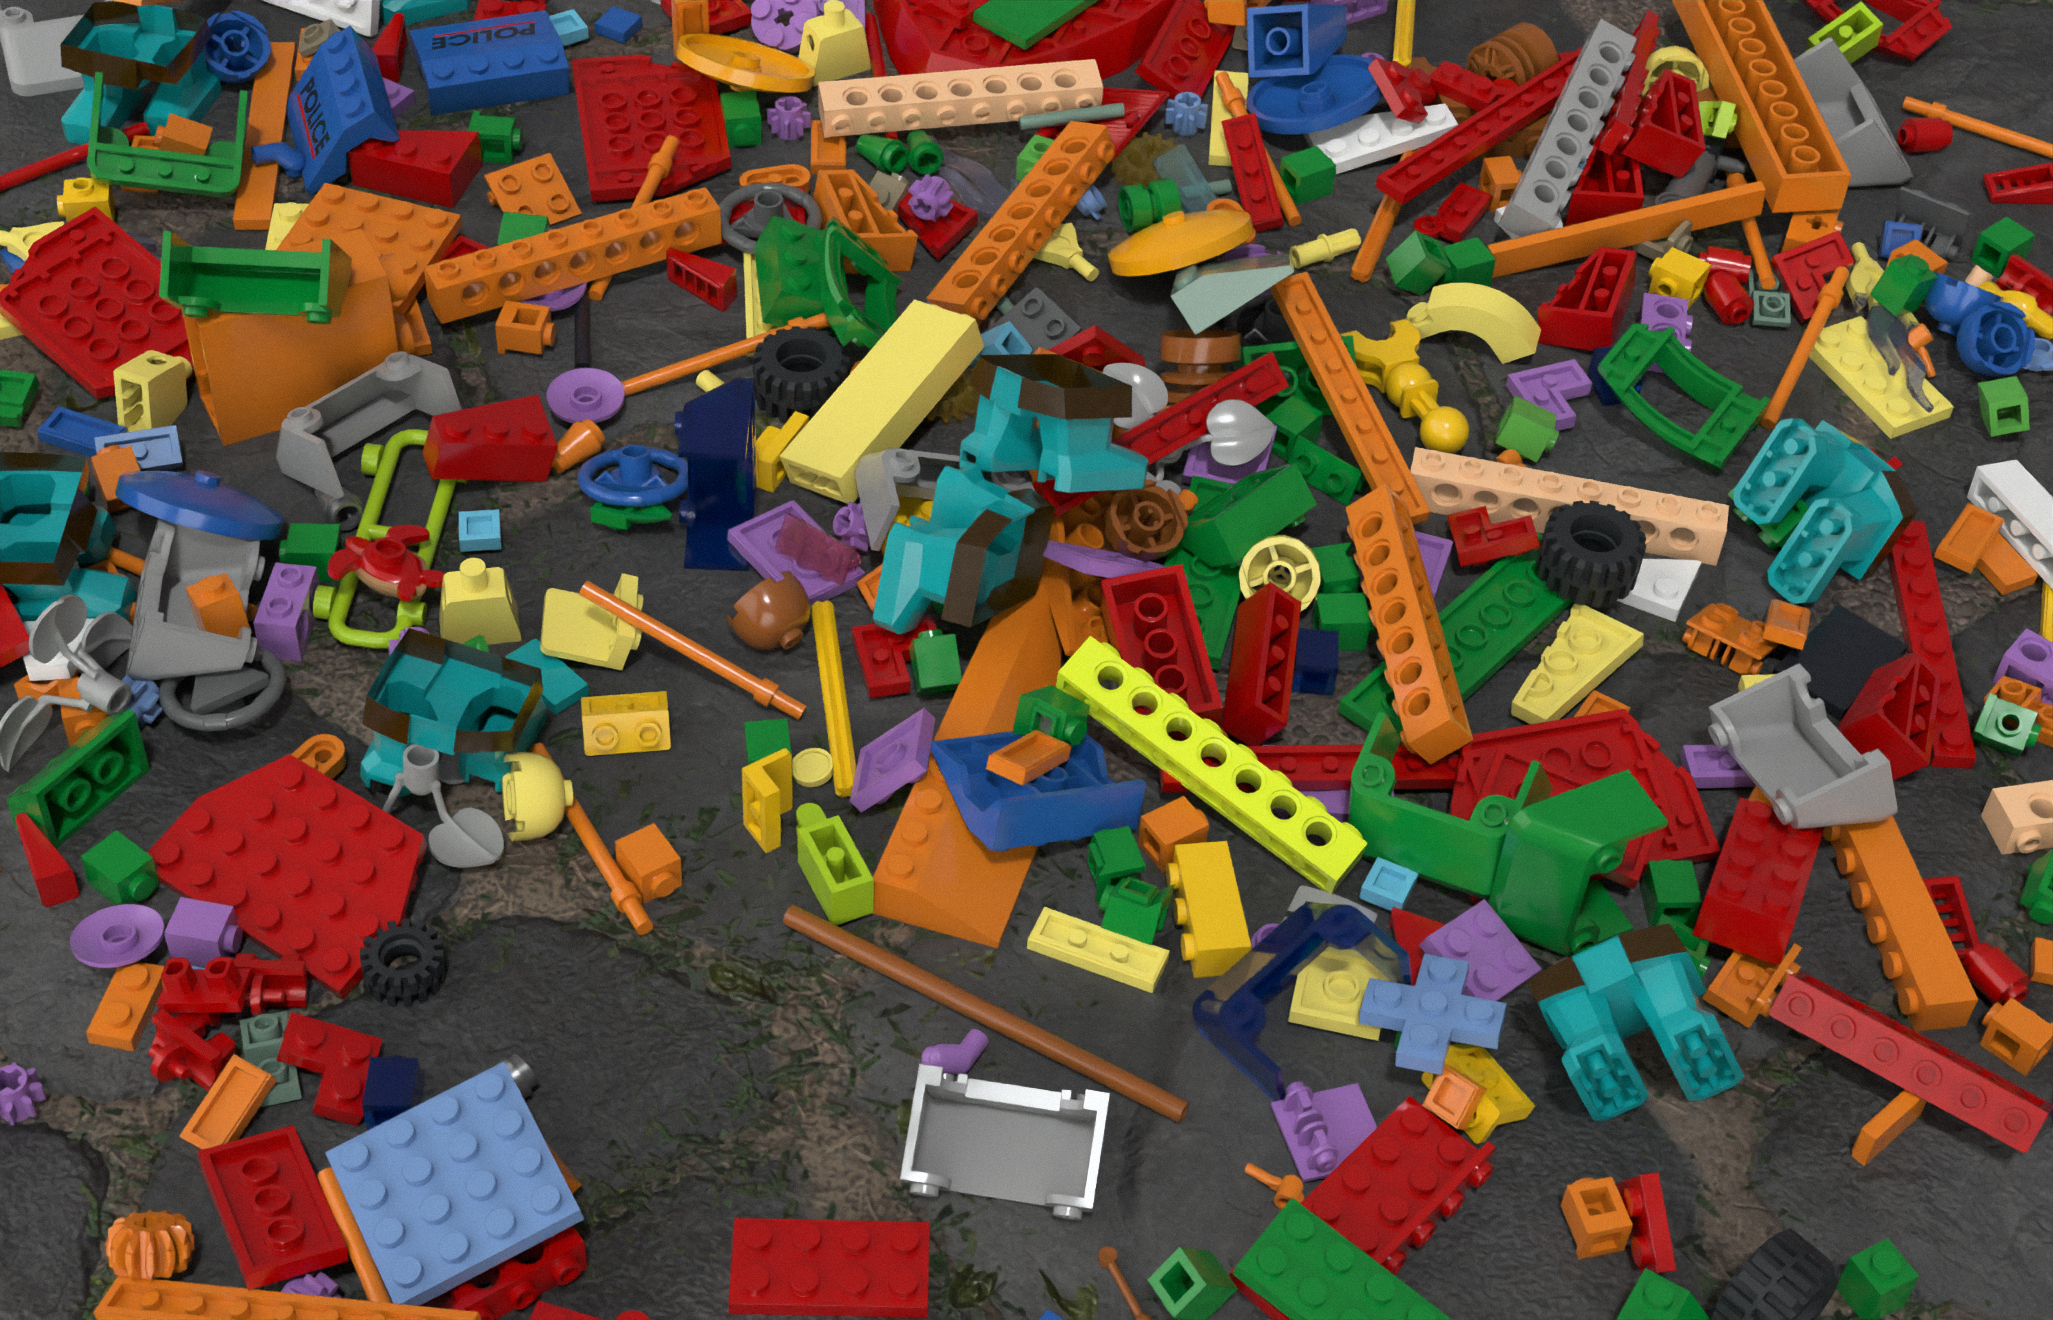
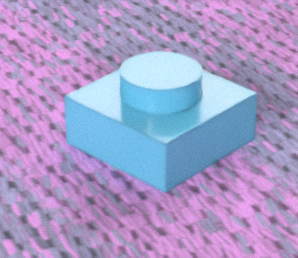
M574 9L549 16L563 46L589 39L588 27Z
M499 509L459 512L460 552L501 549Z
M1377 857L1361 887L1359 898L1392 911L1393 907L1403 910L1416 885L1418 873Z

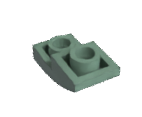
M1750 269L1745 286L1747 293L1754 301V308L1750 314L1752 324L1790 327V293H1785L1774 271L1772 272L1776 284L1772 289L1766 290L1761 287L1757 271Z
M287 1011L261 1014L253 1018L240 1020L246 1061L277 1079L260 1107L302 1099L297 1066L276 1060L288 1020Z

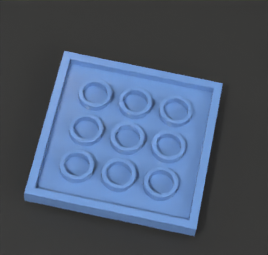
M505 1061L325 1152L394 1304L420 1306L584 1220Z

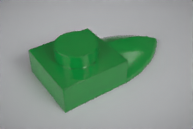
M597 501L590 507L591 522L607 525L608 528L613 530H627L634 523L651 524L667 521L673 517V514L660 504L645 507H623Z

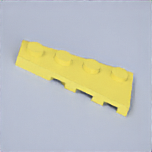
M1574 603L1567 622L1563 621L1557 630L1555 641L1551 647H1546L1541 655V663L1537 669H1533L1513 699L1511 715L1529 724L1560 720L1643 646L1644 633L1584 604Z

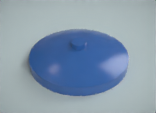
M1339 54L1331 55L1313 75L1264 77L1251 89L1247 96L1246 104L1249 114L1256 113L1261 130L1276 134H1305L1333 128L1361 116L1374 107L1383 94L1368 69L1373 60L1357 55Z
M197 470L196 475L170 471L125 472L119 476L115 495L121 501L149 515L189 528L236 538L253 540L276 539L281 534L285 519L280 512L257 497L234 486L220 482L221 476L202 470Z

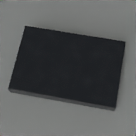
M1838 604L1807 635L1803 650L1794 648L1773 669L1772 674H1778L1800 663L1811 676V682L1807 683L1809 696L1814 699L1821 698L1825 704L1826 712L1841 721L1873 671L1902 658L1906 653L1908 645Z

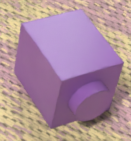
M180 897L164 935L170 958H186L190 964L206 967L207 962L215 957H230L231 953H237L241 946L243 930L241 926H237L234 906Z

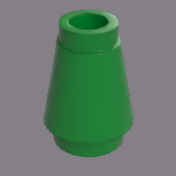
M916 129L910 132L907 142L911 168L923 175L935 173L943 161L942 149L925 131Z
M863 134L857 141V152L886 174L901 172L908 162V150L900 140Z

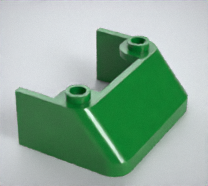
M95 72L87 157L89 174L93 179L103 184L222 198L231 196L240 185L248 91L240 90L236 142H214L206 149L205 155L131 147L129 146L127 136L121 130L101 126L104 95L103 73Z
M163 231L159 297L174 307L183 309L182 315L191 318H208V312L304 316L308 323L331 324V318L339 317L341 314L351 276L352 258L331 239H322V253L191 246L174 232Z
M1378 711L1351 775L1348 823L1353 825L1362 834L1363 840L1368 843L1362 858L1375 862L1377 857L1418 873L1419 878L1489 900L1511 819L1526 806L1549 798L1553 789L1541 762L1532 760L1516 800L1502 795L1487 796L1478 802L1470 820L1467 821L1391 796L1397 778L1391 762L1401 742V738L1387 714Z
M1629 770L1528 805L1520 810L1508 825L1488 904L1515 937L1564 956L1576 955L1617 935L1634 931L1633 925L1598 879L1589 881V878L1596 873H1608L1617 868L1623 860V854L1628 841L1667 827L1668 820Z

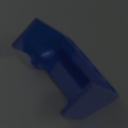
M736 377L684 403L683 411H676L675 436H680L678 458H687L688 498L687 500L680 499L679 523L687 524L684 569L749 571L750 563L727 540L729 529L754 518L757 485L754 378Z
M1318 902L1306 903L1300 906L1199 995L1193 1004L1192 1013L1197 1030L1274 1102L1284 1100L1286 1097L1282 1069L1252 1042L1266 1025L1267 1017L1264 1004L1329 946L1339 950L1354 948L1392 982L1411 985L1409 953L1353 906Z

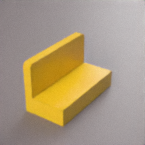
M795 411L781 429L768 426L732 471L733 479L773 493L787 475L780 455L807 425L809 416Z
M787 748L742 768L743 825L765 853L781 847L780 815L790 811L793 807L792 754Z

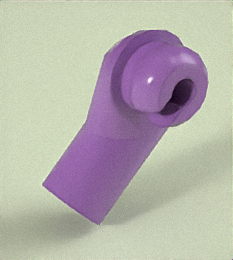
M971 1029L960 1044L928 1046L922 1053V1064L943 1067V1073L951 1075L965 1074L985 1050L989 1040L983 1032Z

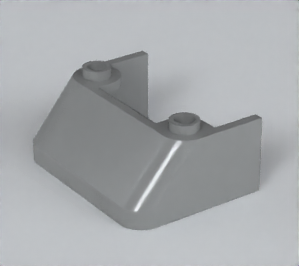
M0 3V41L11 89L15 94L35 96L85 87L81 73L61 67L60 49L62 41L83 15L34 22L33 16L29 11L20 7H9L2 10Z
M1830 36L1794 59L1852 175L1848 186L1902 185L1912 179L1914 175L1876 101Z
M395 352L385 358V362L306 407L293 409L287 414V418L281 425L276 459L281 472L336 499L345 496L331 460L332 457L414 409L432 416L462 410L448 368L407 352Z
M891 448L866 454L861 458L855 471V479L871 550H880L900 507L898 496L934 500L939 475L945 466L960 469L959 456ZM976 459L968 460V462L975 464ZM1027 470L1006 472L982 471L985 480L1009 491L1025 488L1034 490L1031 484L1033 479Z

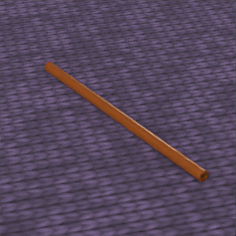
M794 904L788 908L784 915V925L1177 1123H1181L1188 1112L1190 1102Z

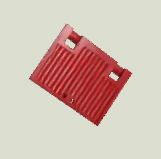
M1103 87L1102 105L1123 103L1125 116L1084 123L1108 126L1115 156L1110 162H1113L1168 98L1170 93L1156 90ZM1068 124L1040 128L1035 134L1055 140Z

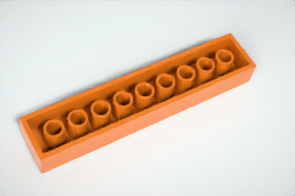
M1672 0L1698 57L1708 72L1709 80L1719 101L1723 100L1736 104L1734 113H1737V121L1733 131L1757 181H1762L1766 188L1765 198L1772 213L1841 209L1852 175L1764 1Z

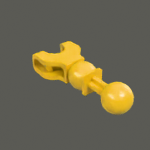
M1402 319L1390 322L1391 329L1387 340L1375 341L1368 339L1356 330L1340 334L1341 337L1353 335L1356 367L1364 383L1376 386L1381 393H1387L1391 403L1400 408V415L1403 418L1417 415L1422 420L1420 424V438L1427 449L1455 454L1464 447L1469 437L1468 421L1459 410L1449 406L1439 407L1436 403L1439 384L1435 379H1432L1431 374L1426 368L1419 365L1420 357L1416 351L1420 345L1421 334L1409 320Z

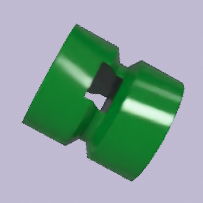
M1171 178L1154 180L1148 183L1147 188L1142 183L1120 187L1118 192V208L1122 224L1127 232H1137L1151 226L1152 223L1155 224L1163 221L1162 217L1167 214L1181 211L1180 195L1174 180Z

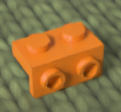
M1794 943L1787 955H1783L1780 965L1734 950L1702 999L1747 1028H1750L1759 1014L1768 1018L1769 1012L1779 995L1775 992V989L1778 985H1784L1789 974L1797 973L1801 968L1794 960L1802 947Z

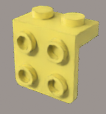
M622 573L614 596L642 610L643 595L637 594L638 577ZM556 588L548 589L544 596L541 652L548 656L622 670L630 649L637 650L642 631L580 596L579 593Z

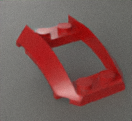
M1800 0L1825 25H1828L1844 14L1834 4L1838 0ZM1863 0L1870 6L1904 22L1892 34H1880L1878 45L1872 51L1914 61L1952 28L1948 16L1944 19L1938 7L1942 3L1940 0Z

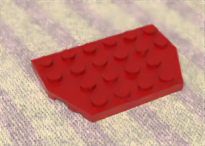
M642 54L571 59L591 202H608L636 198L649 172L647 166L655 153H659L666 137L669 135L676 137L679 140V145L671 159L673 165L667 177L661 179L653 197L665 196L731 168V155L715 79L698 72L684 63L673 61L671 66L653 63L651 56Z
M96 206L33 242L28 250L29 257L21 269L16 268L10 277L9 285L0 292V314L97 399L115 396L113 371L150 350L173 357L181 356L185 358L192 366V374L186 381L195 376L182 309L174 307L159 297L161 262Z
M1625 709L1472 734L1473 740L1460 747L1449 815L1469 821L1496 751L1501 743L1593 782L1629 770L1655 805L1663 810V815L1668 820L1667 827L1656 831L1642 872H1645L1648 861L1669 859L1696 863L1716 859L1721 852L1692 775L1683 766L1677 768L1659 750L1661 745L1650 734L1642 731L1639 723ZM1594 874L1590 876L1589 881L1607 878ZM1470 895L1472 903L1484 900Z
M288 754L198 797L147 853L153 857L157 877L161 884L183 898L234 906L237 926L242 927L244 937L277 958H281L284 954H300L303 957V961L306 962L307 977L344 1000L363 978L360 948H366L363 943L365 938L369 936L376 939V932L379 926L383 931L389 930L387 922L395 920L396 927L403 926V919H407L405 911L411 891L414 892L418 879L417 868L423 861L427 842L424 835L293 755Z

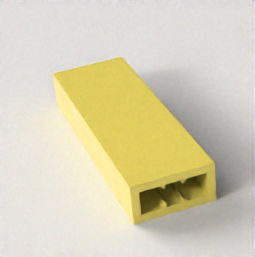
M913 300L782 452L780 459L790 483L847 504L850 501L854 503L859 497L855 471L861 458L866 454L891 448H900L985 347L976 319L966 314H958L943 309L935 304L930 305Z

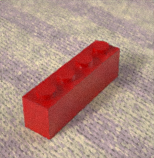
M1269 582L1238 605L1222 729L1249 746L1260 745L1286 727L1288 721L1302 602L1272 582Z

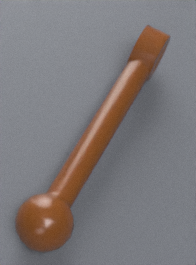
M1109 1246L1101 1248L1098 1253V1263L1102 1267L1109 1269L1135 1320H1153L1150 1315L1143 1313L1117 1265V1251Z

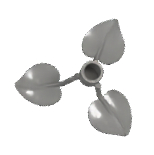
M1132 363L1109 364L1103 369V374L1132 386V417L1114 418L1113 424L1118 428L1128 430L1166 407L1168 403L1166 386L1162 379L1150 369ZM1241 400L1222 401L1207 416L1206 427L1209 434L1200 436L1155 461L1153 464L1157 470V475L1155 477L1147 472L1146 480L1157 482L1155 486L1163 488L1166 492L1168 489H1171L1178 495L1181 492L1180 487L1172 481L1163 480L1164 468L1173 465L1181 457L1183 451L1205 442H1211L1210 453L1214 461L1225 466H1239L1251 461L1264 451L1274 435V424L1251 404Z
M64 595L41 613L34 623L29 636L30 653L34 659L45 664L50 662L60 651L64 657L77 667L81 674L76 688L80 692L82 699L44 694L38 700L32 696H25L13 704L0 721V764L5 771L9 772L23 753L38 739L48 725L53 712L52 706L49 704L79 707L87 712H90L93 706L110 716L124 710L131 698L132 689L128 684L105 671L124 651L130 648L133 626L124 617L114 612H104L97 616L85 629L82 636L83 647L78 650L79 656H77L69 649L67 644L72 642L84 627L87 619L85 602L76 595Z
M417 744L408 746L403 752V772L395 774V784L382 810L390 814L403 786H406L416 795H427L432 792L439 816L444 822L434 827L429 834V849L432 855L441 863L458 868L482 866L499 860L504 852V839L501 829L490 815L470 807L461 809L451 818L446 810L439 780L447 784H460L464 782L458 772L459 752H456L453 756Z

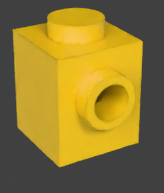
M85 177L64 180L63 195H57V208L60 218L66 217L68 223L96 206L115 222L116 204L110 184H103L93 178Z
M1671 247L1662 258L1657 257L1651 265L1648 277L1652 278L1648 293L1688 299V311L1704 292V284L1707 281L1711 264Z

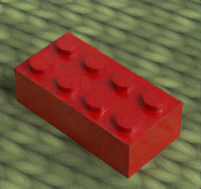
M1182 564L1101 580L1100 606L1111 646L1119 652L1121 659L1133 668L1139 667L1148 672L1157 686L1168 694H1177L1187 703L1189 710L1201 719L1207 718L1212 720L1221 728L1223 705ZM1139 705L1133 708L1141 715L1153 713L1147 706ZM1179 731L1167 733L1175 741L1187 739L1186 735Z
M1740 797L1692 935L1780 965L1798 916L1824 827L1795 829L1789 823L1783 825L1776 816L1774 809L1767 804Z

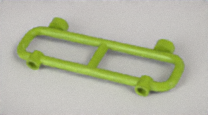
M407 429L400 431L388 440L385 448L380 444H365L362 452L361 471L363 475L375 476L355 537H361L371 542L386 536L391 526L377 525L400 451L408 445L424 446L428 430ZM440 479L425 527L430 533V539L425 542L412 544V546H419L417 554L424 559L428 570L431 568L456 482L467 483L468 480ZM356 571L347 573L341 579L338 591L336 587L318 585L313 601L314 618L329 620L328 628L332 636L347 645L388 649L389 640H399L401 630L413 626L424 627L426 622L427 603L420 602L422 596H419L410 602L400 600L396 625L390 631L373 632L352 629L345 625V621L359 581Z

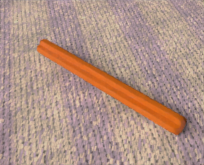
M1421 147L1403 153L1399 162L1420 150ZM1386 194L1382 198L1353 263L1350 276L1354 281L1360 280L1362 283H1365L1370 279L1402 204Z

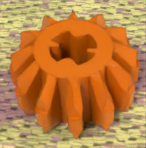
M150 1209L144 1213L132 1212L129 1214V1217H120L114 1220L113 1226L108 1229L106 1256L109 1257V1267L113 1268L114 1274L120 1277L129 1276V1279L133 1281L140 1278L150 1281L158 1277L169 1278L172 1276V1273H181L186 1270L187 1264L192 1261L194 1234H192L191 1223L186 1221V1216L182 1214H171L168 1210L153 1212Z

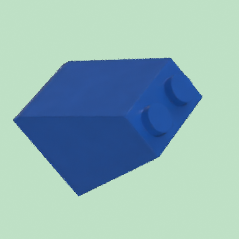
M1300 4L1247 8L1249 78L1313 75L1347 40L1346 5Z

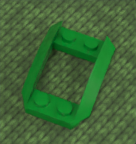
M832 216L825 227L820 257L819 287L822 306L829 324L843 347L852 340L860 348L866 345L870 351L898 319L896 292L897 286L902 283V280L887 267V261L875 248L836 217ZM847 256L853 267L862 276L865 277L868 274L864 312L853 305L847 295L841 275L840 258L843 259Z
M1633 323L1599 363L1598 373L1625 408L1654 436L1685 456L1724 473L1727 462L1752 430L1756 432L1771 399L1764 396L1760 401L1743 393L1742 385L1722 376L1702 363L1675 337L1674 328L1668 326L1665 331L1648 330L1649 324ZM1654 362L1684 392L1714 411L1696 435L1664 417L1633 388Z

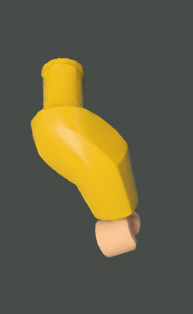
M1974 266L1965 279L1966 283L2004 297L2002 302L2013 304L2027 316L2022 318L2027 328H2033L2035 333L2048 341L2053 338V317L2037 307L2035 297L2019 291H2002L1994 282H1991L1994 276L1979 266Z

